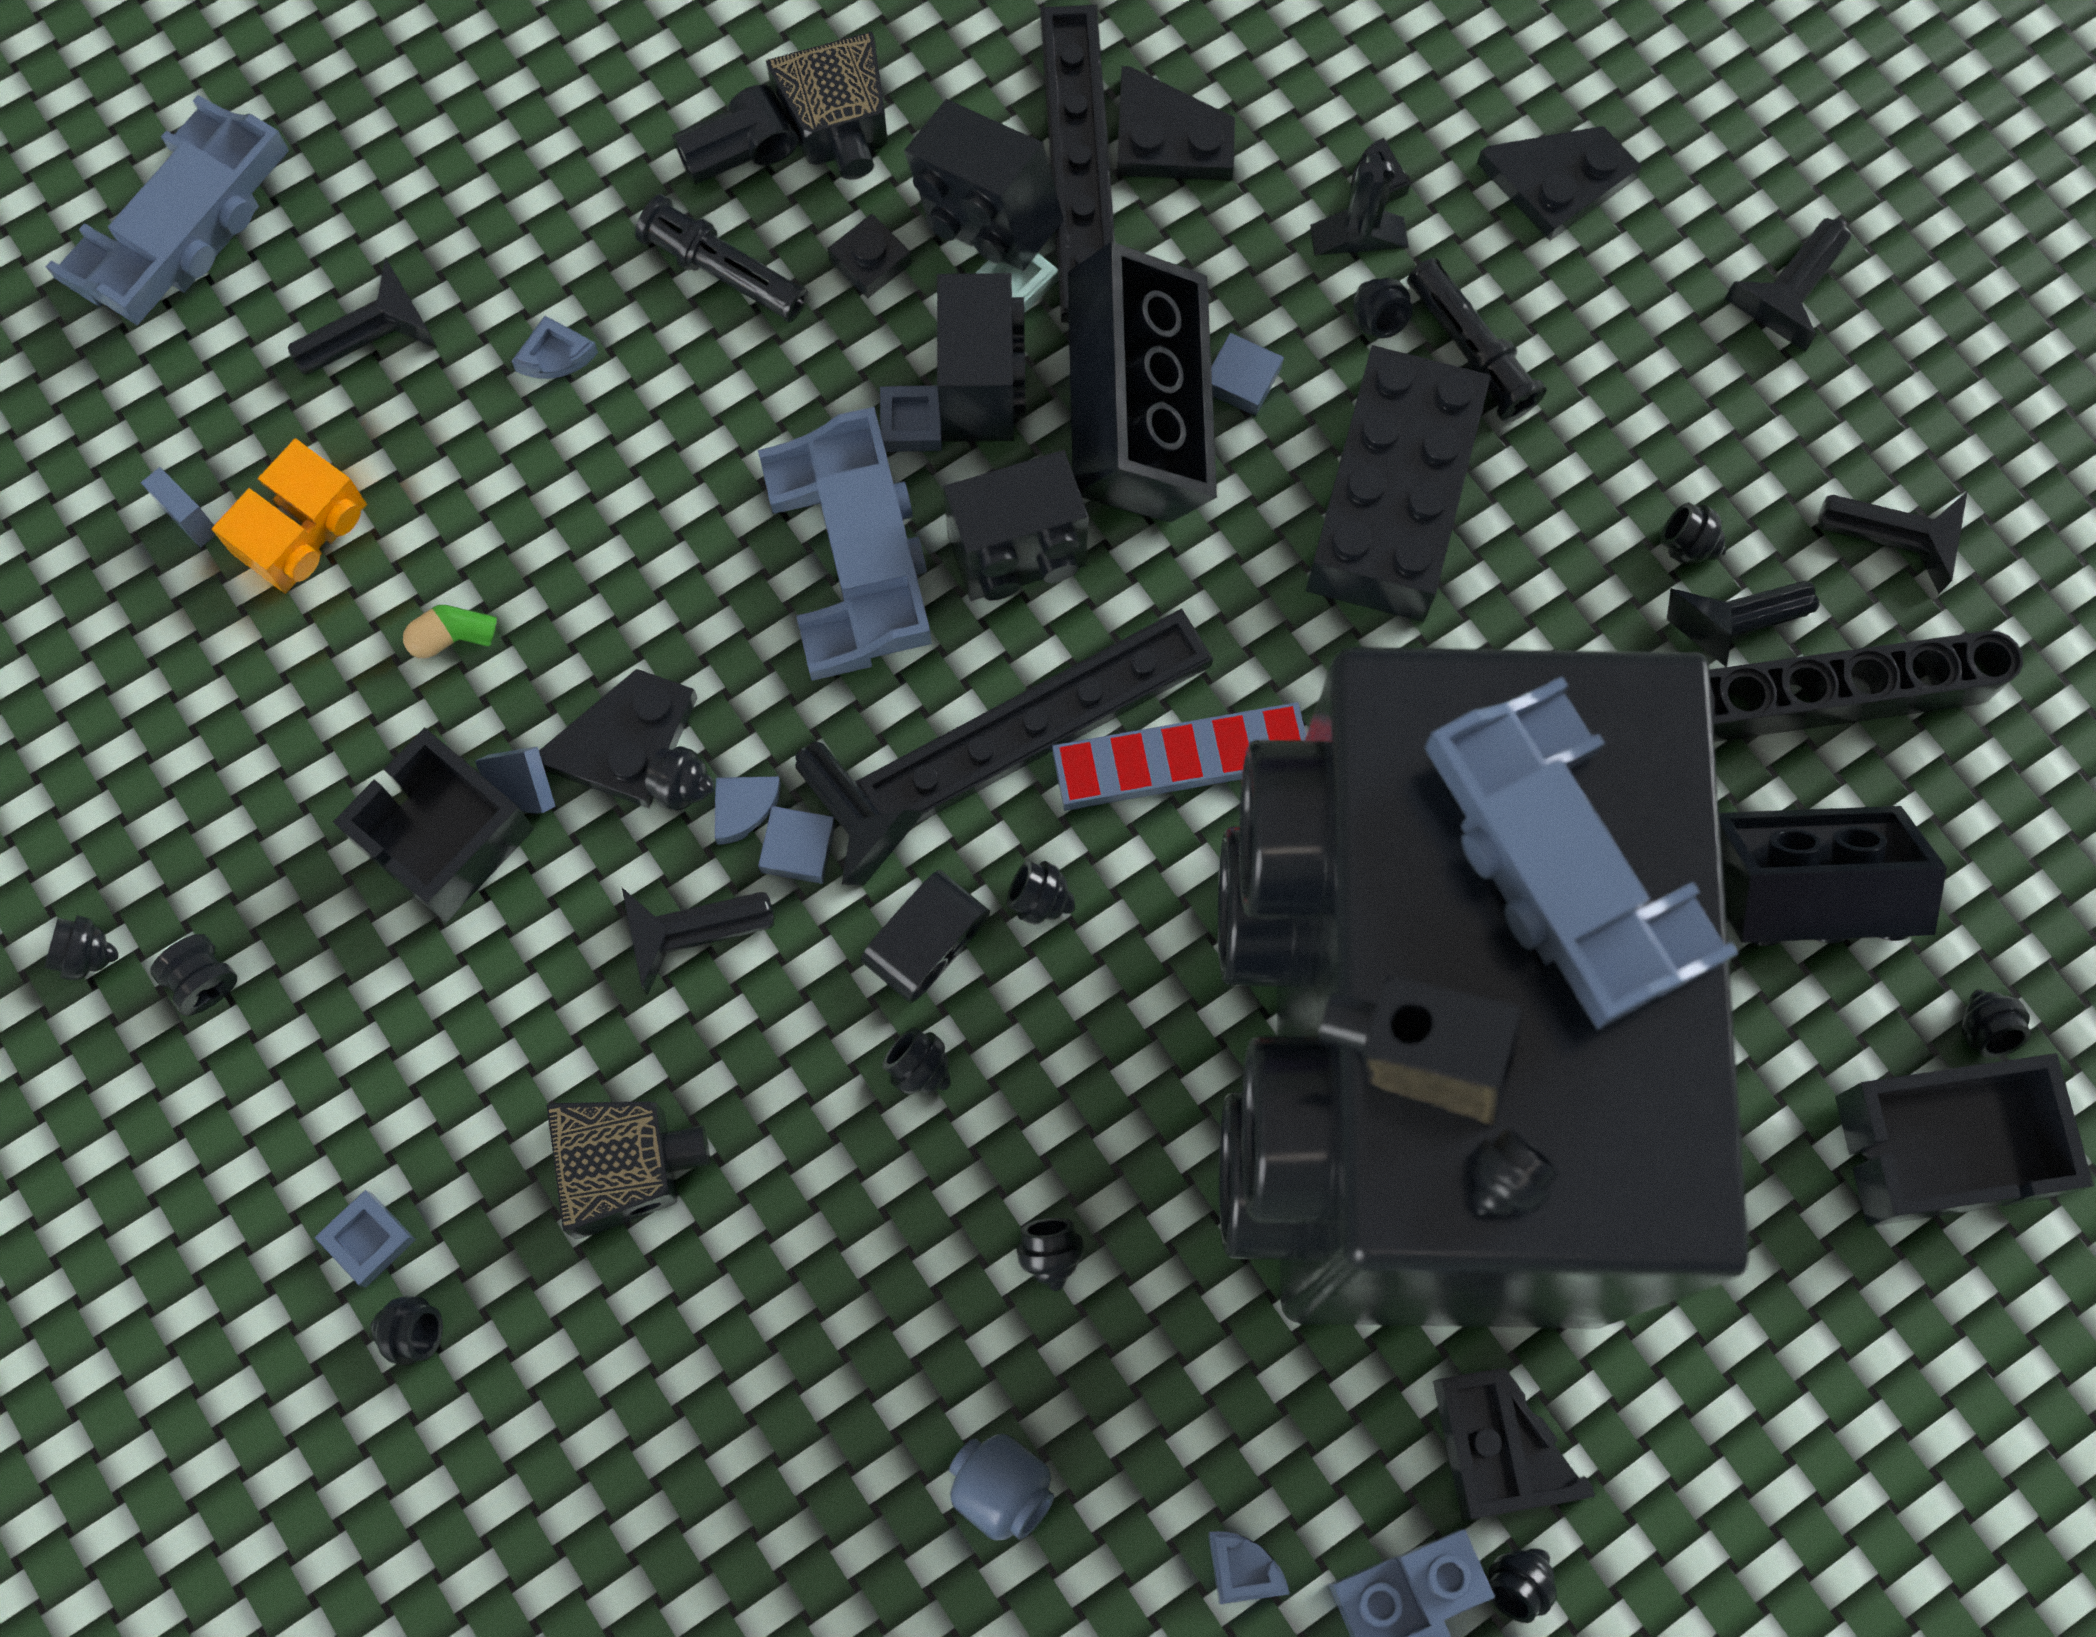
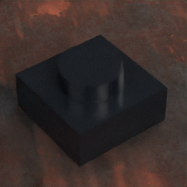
M872 213L827 248L829 260L867 299L912 264L911 252Z

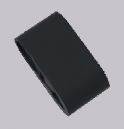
M937 870L921 884L873 938L865 949L861 962L906 1001L913 1003L931 987L976 936L987 921L990 910L945 872Z

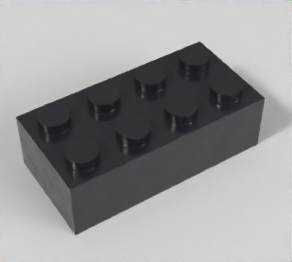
M1111 241L1067 272L1072 472L1082 498L1171 523L1217 498L1207 275Z
M1374 345L1371 346L1306 586V592L1421 622L1425 621L1436 596L1491 375Z

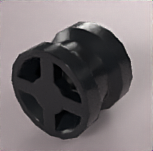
M205 934L188 936L174 943L159 955L150 968V973L155 981L162 987H169L174 993L173 1004L184 1016L195 1015L214 1006L237 983L238 976L231 966L227 963H219L214 957L215 945Z

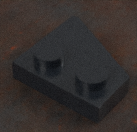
M1122 66L1117 176L1232 181L1234 171L1235 117L1131 66Z
M1604 126L1490 145L1480 151L1477 161L1479 167L1549 241L1636 180L1642 168V165Z
M635 669L539 750L544 770L650 808L654 797L648 795L645 788L648 766L653 756L660 749L668 748L672 750L677 746L698 698L695 689Z
M1506 1368L1446 1377L1433 1381L1462 1520L1477 1519L1595 1497L1593 1486L1585 1476H1577L1555 1446V1443L1558 1441L1557 1437L1543 1418L1535 1415L1529 1409L1524 1392Z

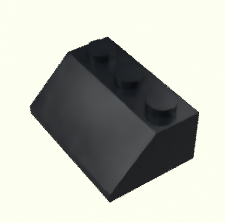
M1902 806L1719 813L1725 914L1741 943L1751 942L1761 946H1773L1781 941L1816 940L1822 943H1839L1851 938L1876 937L1890 941H1900L1907 939L1909 936L1936 934L1947 866Z

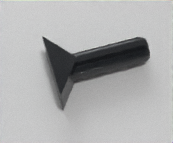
M1374 153L1367 156L1366 163L1358 166L1348 209L1310 225L1314 256L1409 248L1404 217L1384 211L1394 175L1392 162L1382 161L1380 154Z
M1824 218L1774 283L1734 281L1724 299L1806 352L1816 333L1802 303L1851 241L1852 233L1845 227L1847 223L1840 218L1836 220Z
M385 257L377 300L290 343L288 351L298 370L303 375H309L393 331L400 332L435 348L437 347Z
M1968 491L1935 519L1832 494L1825 498L1819 512L1818 522L1823 530L1918 553L1938 594H1940L1953 580Z
M1807 581L1727 602L1671 588L1666 620L1723 666L1727 667L1732 636L1806 617L1818 610L1820 600L1815 595V586Z
M814 741L796 753V770L849 834L842 885L864 886L926 811L901 809L881 814L823 743Z
M622 888L641 986L647 995L667 953L771 929L774 926L773 908L770 898L765 892L749 894L655 917Z

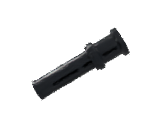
M663 194L656 195L645 206L635 229L637 241L646 246L654 243L677 257V264L688 271H696L699 268L705 270L738 292L780 315L789 323L794 321L800 314L808 298L806 288L798 286L766 267L758 260L719 239L713 224L705 219L693 220L673 208L672 200Z
M1438 258L1427 259L1414 268L1407 278V284L1410 288L1414 289L1442 329L1445 330L1469 362L1467 369L1491 375L1487 392L1498 405L1497 416L1504 423L1512 422L1532 410L1545 396L1547 387L1541 380H1533L1516 359L1517 348L1514 344L1505 339L1496 338L1474 309L1471 302L1467 300L1444 270Z

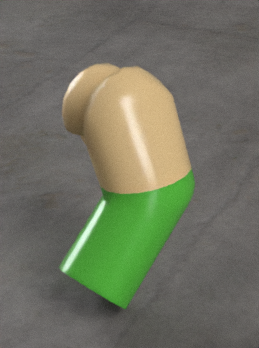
M439 604L414 619L405 628L403 643L406 650L412 656L423 659L437 655L458 640L490 647L497 617Z

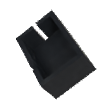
M2057 1053L1860 1082L1835 1096L1849 1155L1862 1153L1864 1163L1853 1167V1172L1867 1227L1989 1209L2001 1204L2002 1206L2061 1198L2094 1186Z

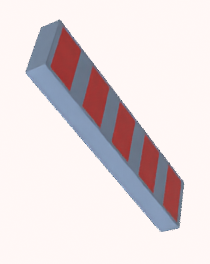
M1299 702L1052 745V754L1063 809L1067 811L1241 780L1245 751L1252 741H1305L1306 732Z

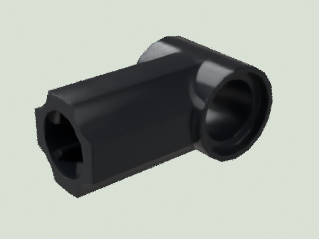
M767 85L747 87L731 99L727 106V111L672 134L674 146L688 177L695 185L751 160L760 166L778 163L795 150L799 140L773 89Z

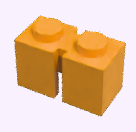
M296 438L257 479L262 485L276 494L273 498L274 502L302 523L301 526L252 489L248 488L211 528L232 555L284 594L296 582L307 579L314 572L322 555L319 548L325 542L331 545L338 536H344L349 533L357 524L361 511L367 505L348 476Z

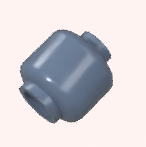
M996 1434L983 1443L976 1438L970 1440L958 1452L949 1469L950 1473L955 1476L950 1492L953 1507L992 1540H1006L1013 1535L1019 1540L1025 1538L1042 1521L1054 1500V1494L1049 1490L1051 1474L1048 1466L1008 1434Z

